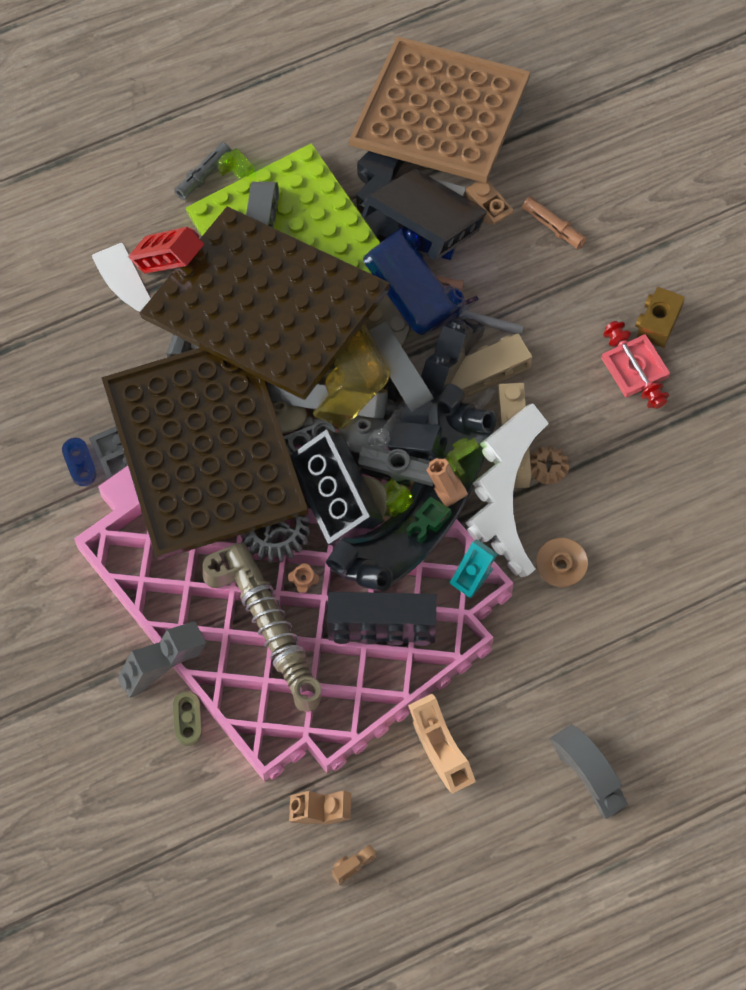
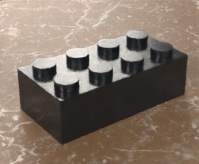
M326 429L290 455L298 482L328 545L336 546L342 537H355L366 534L384 522L341 434Z
M328 592L327 624L329 640H333L338 644L360 641L362 644L367 645L375 644L376 641L387 642L390 645L414 642L415 645L419 646L435 643L437 594Z

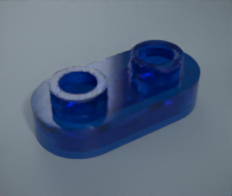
M80 438L68 439L62 446V453L71 478L79 486H88L95 481L97 475L85 441ZM74 451L80 452L77 456H73L72 453ZM81 473H88L86 477H80Z

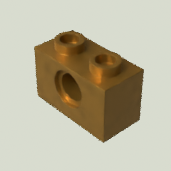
M657 286L654 295L649 294L644 305L647 308L645 315L640 313L635 327L639 328L637 338L646 334L652 344L665 348L682 310L685 296ZM654 315H661L663 318H657Z

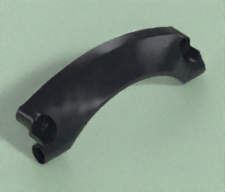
M446 384L430 407L428 425H439L442 427L443 432L440 440L442 437L447 438V445L442 458L446 459L450 464L454 474L458 476L468 495L448 507L452 512L449 519L436 533L429 530L427 532V539L420 544L417 536L421 532L416 531L410 537L407 534V527L413 522H418L415 520L414 515L430 497L440 503L442 502L434 490L435 485L430 486L414 482L405 501L381 526L360 536L342 537L327 558V566L346 580L356 581L363 588L378 591L388 590L415 569L446 535L466 503L474 486L473 482L476 481L485 459L480 443L493 433L497 419L494 411L478 409L473 403L462 402L465 398L463 390L454 384Z

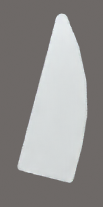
M123 243L93 254L92 258L109 288L121 300L140 312L148 303L150 297L132 261L128 258L129 255Z

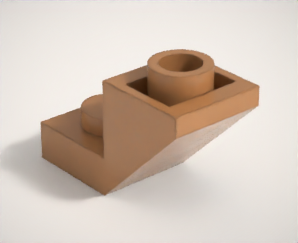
M305 791L290 795L289 822L334 824L350 820L351 793L340 791L322 795L312 791Z

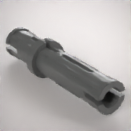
M221 142L197 168L187 173V177L174 188L175 194L180 199L185 200L197 187L200 188L204 184V180L232 154L231 148L226 143Z

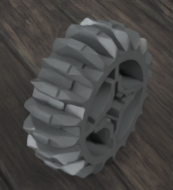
M307 514L292 518L296 523L295 530L291 529L290 525L285 523L286 521L260 528L265 533L264 541L259 539L254 531L241 534V538L244 539L243 543L250 547L249 550L252 555L258 553L260 560L268 556V560L271 563L274 557H278L279 561L283 562L284 555L292 559L294 557L293 550L300 553L302 551L300 544H307L308 539L306 536L310 535V528L308 527L310 519L306 517ZM279 525V529L276 528V530L271 531V527L274 528V526Z

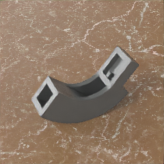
M570 724L550 738L560 760L568 764L584 782L602 817L607 819L628 805L620 789L622 784L601 751L584 732Z

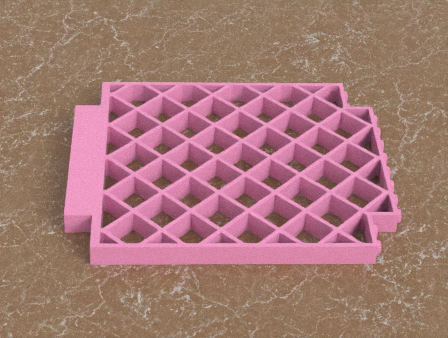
M304 407L308 417L309 408ZM295 430V431H292V432H289V433H285V434H282V435H283V436H286V435H289V434L294 433V432L299 431V430ZM388 441L381 449L389 450L387 447ZM303 444L297 445V446H296V449H299V448H301V447L304 446V445H303ZM127 466L98 486L101 497L113 511L74 538L79 551L154 644L161 641L162 638L160 636H164L167 629L187 623L191 596L228 599L224 629L198 626L204 640L222 642L218 671L189 670L182 663L173 668L264 782L269 778H277L284 771L283 767L291 761L293 763L299 761L306 754V750L311 753L326 773L332 769L334 771L339 770L346 764V759L353 753L357 755L365 750L368 746L367 742L374 737L377 739L382 737L389 730V725L395 721L401 722L410 714L408 705L430 695L436 689L439 691L444 689L451 682L450 678L457 673L460 675L465 673L472 666L471 662L476 658L482 659L487 656L492 650L493 636L481 624L478 618L483 620L492 612L491 608L498 603L502 605L507 602L512 596L514 584L501 568L493 562L491 565L493 571L484 583L498 584L499 588L471 610H464L466 595L462 592L459 609L436 607V621L458 623L455 653L414 648V642H409L408 648L377 644L367 645L358 642L338 644L333 640L323 639L332 572L327 566L326 560L335 546L328 545L327 553L302 550L299 553L293 550L294 557L291 559L284 555L283 562H280L278 557H274V562H280L277 586L272 595L280 601L278 608L281 609V605L320 609L316 638L297 636L296 644L303 647L305 651L314 652L312 676L318 681L321 652L360 656L357 687L320 683L321 697L355 700L351 732L311 728L313 711L306 712L304 727L265 723L269 691L292 693L285 679L271 678L274 659H270L272 652L269 647L264 677L226 673L230 643L264 646L266 641L263 635H258V632L232 630L236 600L241 601V591L236 581L231 583L230 586L225 585L220 588H211L206 583L194 582L198 554L210 555L231 545L243 543L244 539L241 538V535H238L237 543L215 542L187 551L186 553H189L185 581L149 577L153 547L148 530L147 534L119 532L120 529L142 514ZM375 478L382 483L386 492L387 490L410 492L414 481H411L410 487ZM308 508L306 517L310 519V523L318 524L312 509ZM383 516L384 522H386L390 517ZM293 519L286 520L285 523L290 525L292 529ZM457 519L444 536L457 538L465 547V554L474 541ZM99 545L96 557L91 550ZM109 545L144 548L140 576L109 573L105 568ZM258 553L252 555L253 559L260 560ZM265 556L263 560L269 561L268 556ZM423 560L407 575L416 576L414 593L420 594L422 577L452 579L459 566L425 563ZM287 563H307L309 565L325 567L322 595L284 591ZM122 589L137 590L135 605ZM368 589V592L375 593V590ZM147 591L183 595L178 624L147 621L143 616ZM463 624H467L481 641L461 655ZM367 657L407 661L403 692L363 688ZM413 662L447 665L446 668L411 695L409 694ZM199 684L215 685L213 702ZM224 686L262 690L257 722L226 719L220 712ZM310 691L301 693V695H308V698L314 696ZM361 701L396 704L394 708L358 735ZM238 733L255 735L253 751ZM263 736L300 739L266 766L261 763L260 756ZM313 741L346 745L329 758H326Z

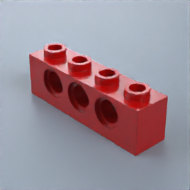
M183 227L145 236L128 258L144 274L187 266L204 243L199 239V234L195 230Z

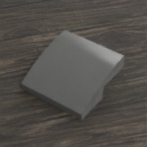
M116 426L89 437L108 479L128 466Z

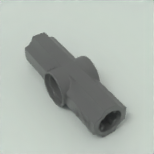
M369 445L362 447L358 467L387 474L395 481L406 479L430 486L434 485L426 471L431 461L409 456L406 451L401 449L389 451ZM396 463L404 464V466L400 468L393 467V465Z

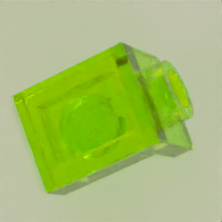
M237 148L225 153L218 160L219 173L222 176L233 170L236 177L241 179L255 172L254 166Z

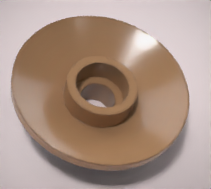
M555 538L543 544L539 549L536 557V567L539 575L547 583L557 587H569L581 581L585 576L588 568V557L583 547L577 542L568 538ZM564 563L566 568L559 569L557 564Z

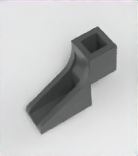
M193 621L167 629L159 643L131 651L119 674L120 686L123 690H126L129 698L140 694L172 667L200 655L206 642L196 622Z

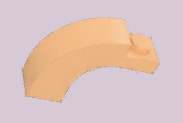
M430 694L408 705L418 737L436 772L448 790L453 794L475 783L469 761L454 742L436 697Z

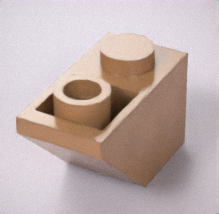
M488 180L487 183L477 181L465 189V198L487 210L483 221L485 223L495 225L514 213L511 206Z

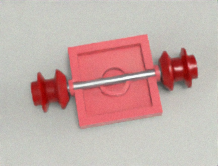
M618 321L609 323L605 327L603 336L604 338H611L608 344L610 347L616 348L603 353L602 361L625 398L644 390L641 398L649 399L647 407L661 408L667 403L669 393H662L661 390L664 385L659 382L669 378V370L646 334L627 342L631 332L628 330L623 331L625 323Z

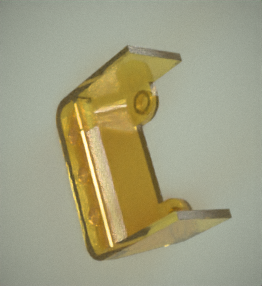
M365 323L334 362L336 368L326 378V389L329 396L313 412L315 417L341 429H345L385 386L390 376L389 368Z

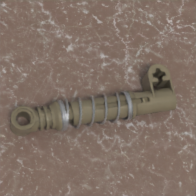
M237 543L208 555L202 565L204 582L211 588H220L236 581L241 591V601L244 606H247L246 611H251L253 615L252 623H257L259 627L258 635H263L266 641L264 647H269L271 650L270 659H274V667L277 672L283 674L294 696L296 707L305 712L315 710L320 704L321 685L312 676L305 661L307 657L303 647L296 645L298 637L290 632L292 625L284 620L286 613L278 608L280 601L272 596L274 590L269 582L264 581L246 543ZM226 562L230 570L227 571L225 565H222V563ZM310 691L314 696L306 698L301 693Z

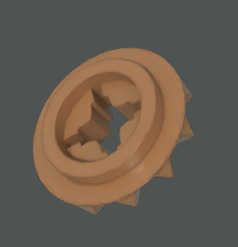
M552 445L544 448L541 446L530 457L531 475L541 483H558L568 473V456H565L562 449L558 450L553 448ZM551 457L552 463L556 465H552L549 472H547L546 464L542 463H546L547 459Z

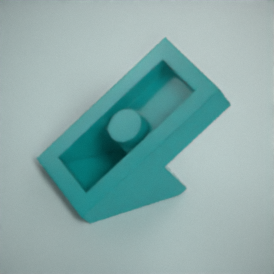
M474 540L453 575L450 584L469 598L473 597L492 573L493 568L491 565L498 554L479 540Z

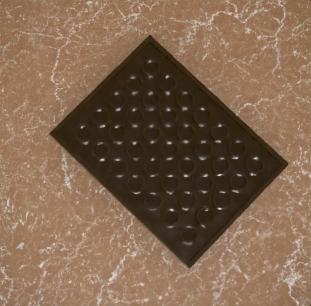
M226 206L200 238L204 245L187 266L178 267L171 273L139 313L142 319L305 401L391 288L389 282Z
M201 348L101 377L157 561L308 514V508L263 379Z

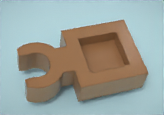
M368 845L357 855L354 854L350 858L345 856L334 864L335 868L332 870V876L337 884L341 885L359 872L361 867L373 861L377 857L376 851L371 845Z

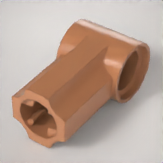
M436 458L429 463L426 471L435 485V492L445 506L449 507L468 495L460 479L454 474L446 459Z

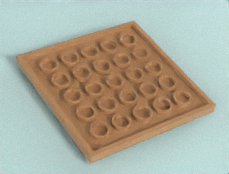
M397 36L350 136L349 146L487 183L530 79V71Z

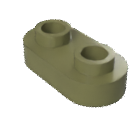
M182 692L173 701L174 731L179 743L185 746H192L198 743L202 737L201 707L199 699L194 693ZM190 704L192 708L189 711H184L182 709L183 706ZM187 730L194 731L190 737L185 736L184 733Z

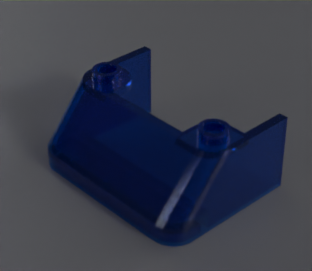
M404 226L364 255L363 260L372 275L390 283L391 289L387 295L416 333L425 335L443 327L450 320L457 319L477 302L479 298L476 295L465 300L462 291L458 288L451 286L444 288L416 250L420 246L419 234Z

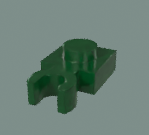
M430 497L414 515L415 520L418 522H413L407 527L408 536L411 537L414 532L419 531L421 533L417 536L420 544L423 543L428 537L427 532L429 530L436 533L452 515L451 509Z

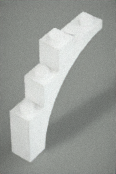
M533 403L524 407L480 443L484 456L490 462H494L495 465L474 481L473 485L476 487L475 493L482 501H487L488 504L465 522L469 527L467 531L470 536L482 543L491 539L493 541L491 543L493 549L499 555H504L508 561V568L513 574L520 577L528 576L535 570V567L524 552L516 530L513 515L515 479L526 450L534 438L549 424Z

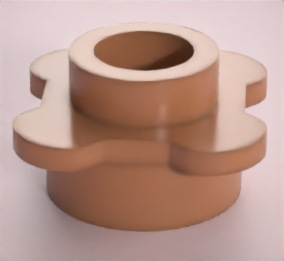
M302 563L293 572L288 574V580L297 586L299 593H306L310 586L319 583V575L314 574L309 564Z

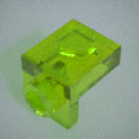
M466 437L453 444L455 449L446 454L447 462L458 477L465 474L458 460L479 447L475 438L469 441Z
M393 478L384 485L388 497L385 502L387 505L386 511L392 517L406 511L414 502L409 489L405 486L401 487Z

